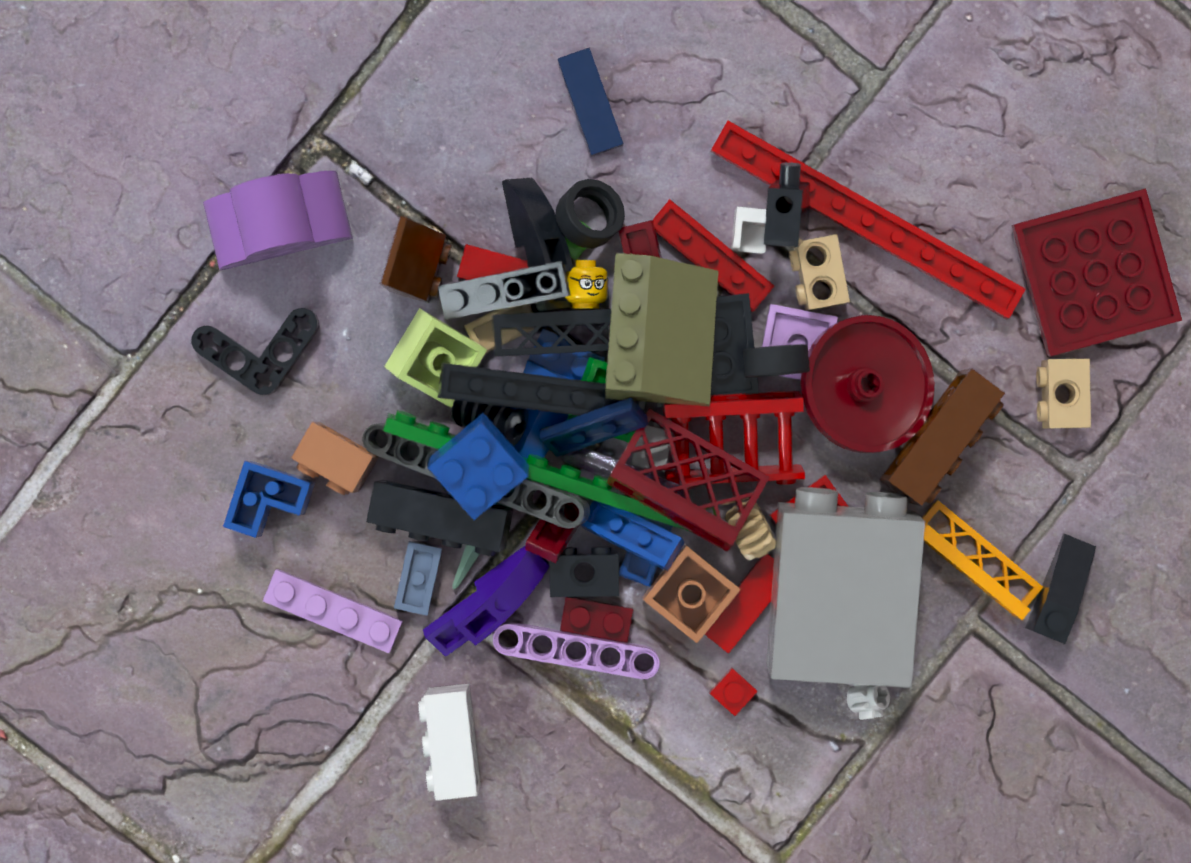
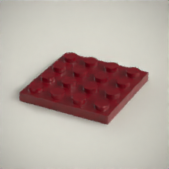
M1146 188L1011 226L1047 357L1182 321Z

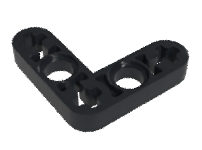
M306 308L293 310L260 357L212 326L197 328L191 337V344L199 355L259 395H270L280 387L319 329V320L313 311ZM306 315H309L308 323L311 325V329L309 331L302 329L298 334L297 338L303 339L300 346L293 339L284 336L287 330L294 334L298 328V324L294 322L297 317L304 318ZM213 332L215 334L213 341L221 347H224L225 341L230 344L222 351L219 361L215 359L219 352L214 348L207 347L205 350L201 348L203 346V341L200 340L202 334L209 336ZM281 342H287L293 348L292 357L285 362L279 361L274 354L275 347ZM233 351H240L245 356V364L239 370H232L227 364V357ZM269 358L273 364L284 369L280 374L274 369L269 376L270 381L273 382L270 387L263 386L260 389L258 387L260 381L256 376L258 373H267L271 366L266 365L265 361Z

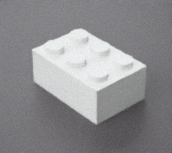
M470 684L429 688L424 697L421 698V701H419L420 721L427 722V731L425 736L422 737L424 757L431 758V766H429V771H426L428 792L434 791L435 801L477 796L481 784Z

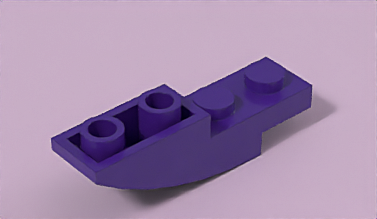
M525 546L476 580L474 583L477 591L423 629L425 638L445 657L468 640L476 646L502 625L521 606L549 569V563L543 557L525 550Z

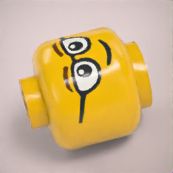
M575 260V267L571 271L566 272L571 295L565 298L568 302L572 303V308H599V303L605 302L608 298V272L604 268L596 267V260Z

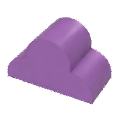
M319 171L303 175L289 173L262 177L232 187L230 192L212 197L203 202L220 271L353 239L336 171Z

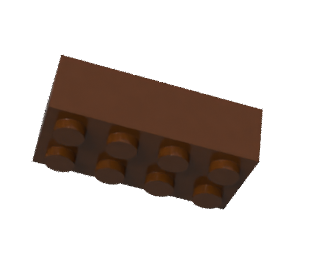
M972 368L959 371L930 410L923 426L907 441L879 480L896 493L908 496V502L920 506L925 502L930 504L942 489L938 485L946 474L951 476L961 464L963 459L959 455L967 446L972 448L982 436L983 431L979 428L988 418L990 420L994 419L1004 405L1000 400L1005 395V392Z

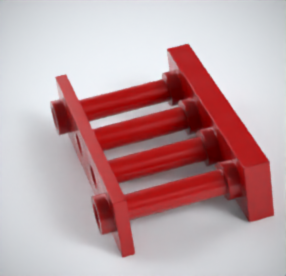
M800 391L711 395L710 406L663 403L664 417L671 418L672 422L688 431V422L692 421V417H705L709 421L710 443L723 451V420L726 419V415H740L744 425V461L746 464L769 476L768 481L776 480V483L780 485L795 484L796 479H805V471L802 465L793 464L792 417L795 416V412H804V400ZM774 413V416L778 417L779 465L758 466L757 419L761 417L760 414ZM687 440L676 442L675 449L679 461L688 459L689 442ZM716 457L710 459V468L707 469L709 478L727 474L722 460ZM690 464L681 466L686 484L704 480L701 469H690ZM731 467L733 472L739 471L738 469ZM676 470L665 471L667 486H680ZM746 474L734 477L736 482L757 481ZM726 479V480H722V481H718V482H714V483H730V482H729V479Z

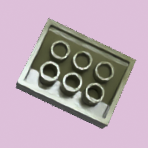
M616 253L605 399L625 400L632 398L634 401L710 406L718 283L717 270L655 256Z

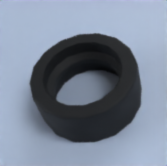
M585 179L576 182L559 199L556 207V221L561 232L570 242L582 248L594 249L605 245L622 228L625 220L624 205L620 196L611 186L600 180ZM578 197L588 198L602 208L606 216V227L602 231L592 230L578 219L574 211V201Z
M807 344L768 346L743 350L744 374L746 378L799 374L810 371Z

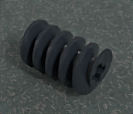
M454 400L451 410V418L454 424L465 428L484 413L513 447L521 440L529 418L527 409Z

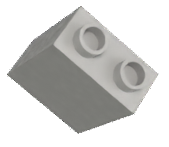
M812 487L797 488L795 503L778 502L766 660L771 679L912 688L925 521L916 511L907 510L908 496L903 494L867 492L865 508L837 506L838 492L835 490Z

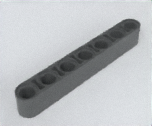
M385 423L373 424L366 428L362 441L368 452L436 478L427 467L430 456L439 449L415 442L420 452L417 459L413 460L407 453V447L412 440L386 432L388 443L382 448L377 444L376 435L378 431L383 430ZM525 478L515 486L512 496L504 495L497 501L563 528H574L582 525L590 516L589 503L583 497ZM536 490H541L547 497V504L543 509L536 507L533 503V494ZM569 502L576 504L579 508V517L576 521H571L565 515V506Z

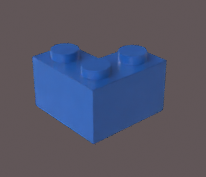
M244 461L223 527L255 538L261 537L271 507L299 516L305 515L316 482L253 461Z

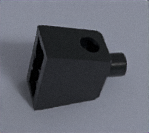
M780 163L779 180H776L768 188L764 245L799 247L808 236L810 183L800 182L801 164ZM785 196L789 197L793 204L787 202Z

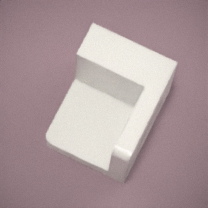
M737 207L735 209L732 251L758 254L765 252L766 209Z

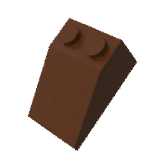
M400 216L380 284L391 293L425 303L430 302L431 296L437 298L439 293L438 286L442 283V278L437 277L441 264L447 265L452 245L447 244L448 237L409 218Z

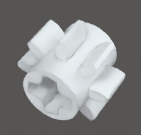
M854 684V687L850 688L847 693L848 707L852 712L859 713L860 720L883 717L882 710L886 709L890 703V694L886 686Z

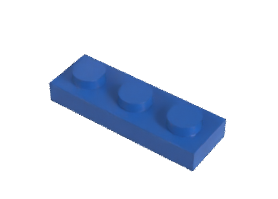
M595 500L590 505L589 518L581 525L583 529L667 572L685 543L681 537L634 513Z

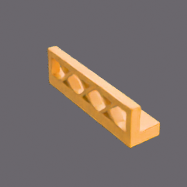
M936 500L922 517L925 521L923 542L1015 618L1023 620L1031 610L1027 606L1041 591L1043 586L944 504ZM938 510L949 519L950 533L939 534L928 525V522ZM954 523L964 532H955ZM969 535L975 540L976 555H964L956 546V536ZM945 537H950L951 543L948 542L945 539ZM981 546H983L990 553L982 554ZM996 557L1000 560L1002 576L991 577L983 570L982 558ZM970 559H977V565ZM1007 567L1010 570H1012L1016 575L1008 576ZM1023 579L1032 588L1020 601L1009 592L1008 580ZM997 581H1003V586L1000 585Z

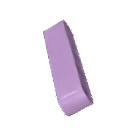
M516 622L503 623L495 630L493 635L495 649L507 656L638 679L653 677L660 667L656 651L649 646L626 643ZM510 629L517 633L518 643L515 646L505 647L501 644L499 634L503 630ZM540 635L547 636L552 641V648L549 652L539 653L533 647V640ZM579 641L585 645L586 653L582 658L573 659L567 654L566 648L571 642ZM613 647L619 651L620 658L617 663L607 665L601 661L600 654L605 648ZM647 653L653 657L654 663L649 670L641 671L635 667L634 660L639 654Z

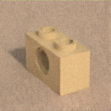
M1090 359L1042 360L1041 367H1037L1036 370L1037 387H1042V401L1037 403V419L1039 422H1042V429L1091 428ZM1060 384L1065 385L1070 392L1069 399L1064 404L1060 403L1055 396L1056 388Z

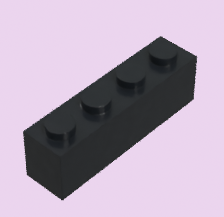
M379 480L373 484L366 522L376 524V530L394 534L396 529L409 532L408 537L412 539L428 541L430 536L442 539L441 544L447 547L462 548V544L474 546V552L495 556V551L500 552L506 549L514 508L493 504L473 520L450 494L387 480Z

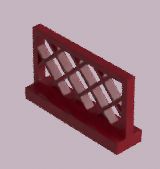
M649 408L646 412L648 423L651 420L662 426L666 439L648 443L645 433L646 427L637 429L606 483L728 552L737 539L741 528L770 477ZM671 432L678 436L672 438ZM641 437L643 445L635 447ZM687 440L694 445L697 456L679 461L674 443ZM669 445L673 462L655 467L650 449ZM701 449L708 452V454L702 455ZM645 450L650 468L636 471L625 463L630 454ZM715 457L722 460L727 474L709 478L704 460ZM699 462L704 480L686 484L681 466ZM731 466L738 469L739 471L733 472ZM675 468L680 486L669 489L662 486L657 472ZM652 474L653 480L645 475ZM746 474L759 481L753 492L739 495L734 477ZM729 479L734 497L716 501L711 483ZM705 485L711 503L701 506L692 503L687 489ZM682 491L684 498L676 494V492ZM749 499L745 508H743L742 500ZM736 502L740 517L735 526L721 519L719 506ZM712 508L714 515L706 510Z

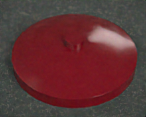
M855 316L833 324L823 331L811 345L808 351L810 371L801 374V392L811 421L829 441L852 452L878 453L899 447L920 430L930 413L934 399V373L924 347L907 328L881 316Z

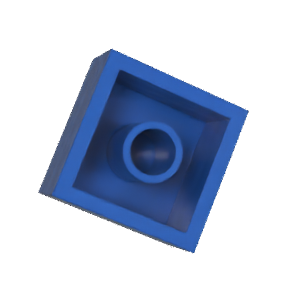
M484 413L431 455L427 467L473 520L528 477L529 464Z

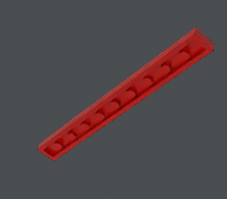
M729 120L726 122L710 151L768 185L779 180L780 163L801 164L800 182L810 183V209L1006 320L1011 317L1026 290Z

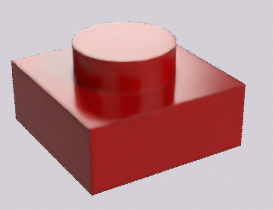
M731 667L709 691V694L731 714L736 716L758 691Z

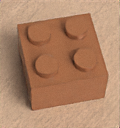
M312 422L291 458L298 462L296 467L298 470L312 478L315 476L319 478L320 475L329 480L326 484L329 488L345 495L349 494V492L355 493L361 490L379 456L368 452L363 446L321 422Z
M684 544L668 572L663 570L642 596V599L694 642L698 643L741 589Z

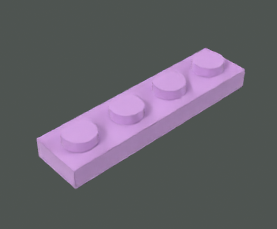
M275 569L263 598V602L387 653L391 652L403 623L401 619L279 569Z

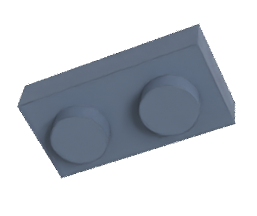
M413 541L408 542L394 609L428 616L443 548Z

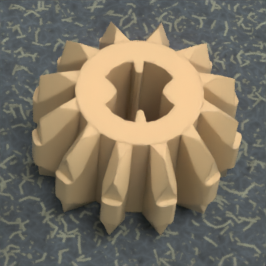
M742 502L743 508H745L747 502ZM757 503L752 508L735 540L741 553L748 560L767 555L769 551L775 549L776 545L774 534ZM737 505L727 511L725 516L726 522L735 526L740 517Z

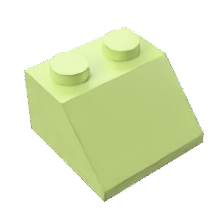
M419 308L384 367L397 378L452 408L454 400L437 398L442 363L477 367L487 349Z

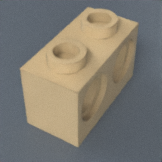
M837 234L804 240L799 247H794V251H789L792 271H798L801 283L796 285L797 300L799 305H805L806 311L845 305L850 302ZM816 248L822 252L824 256L822 265L813 266L808 263L806 259L808 249ZM824 282L828 285L830 295L826 300H819L814 296L812 291L814 283Z

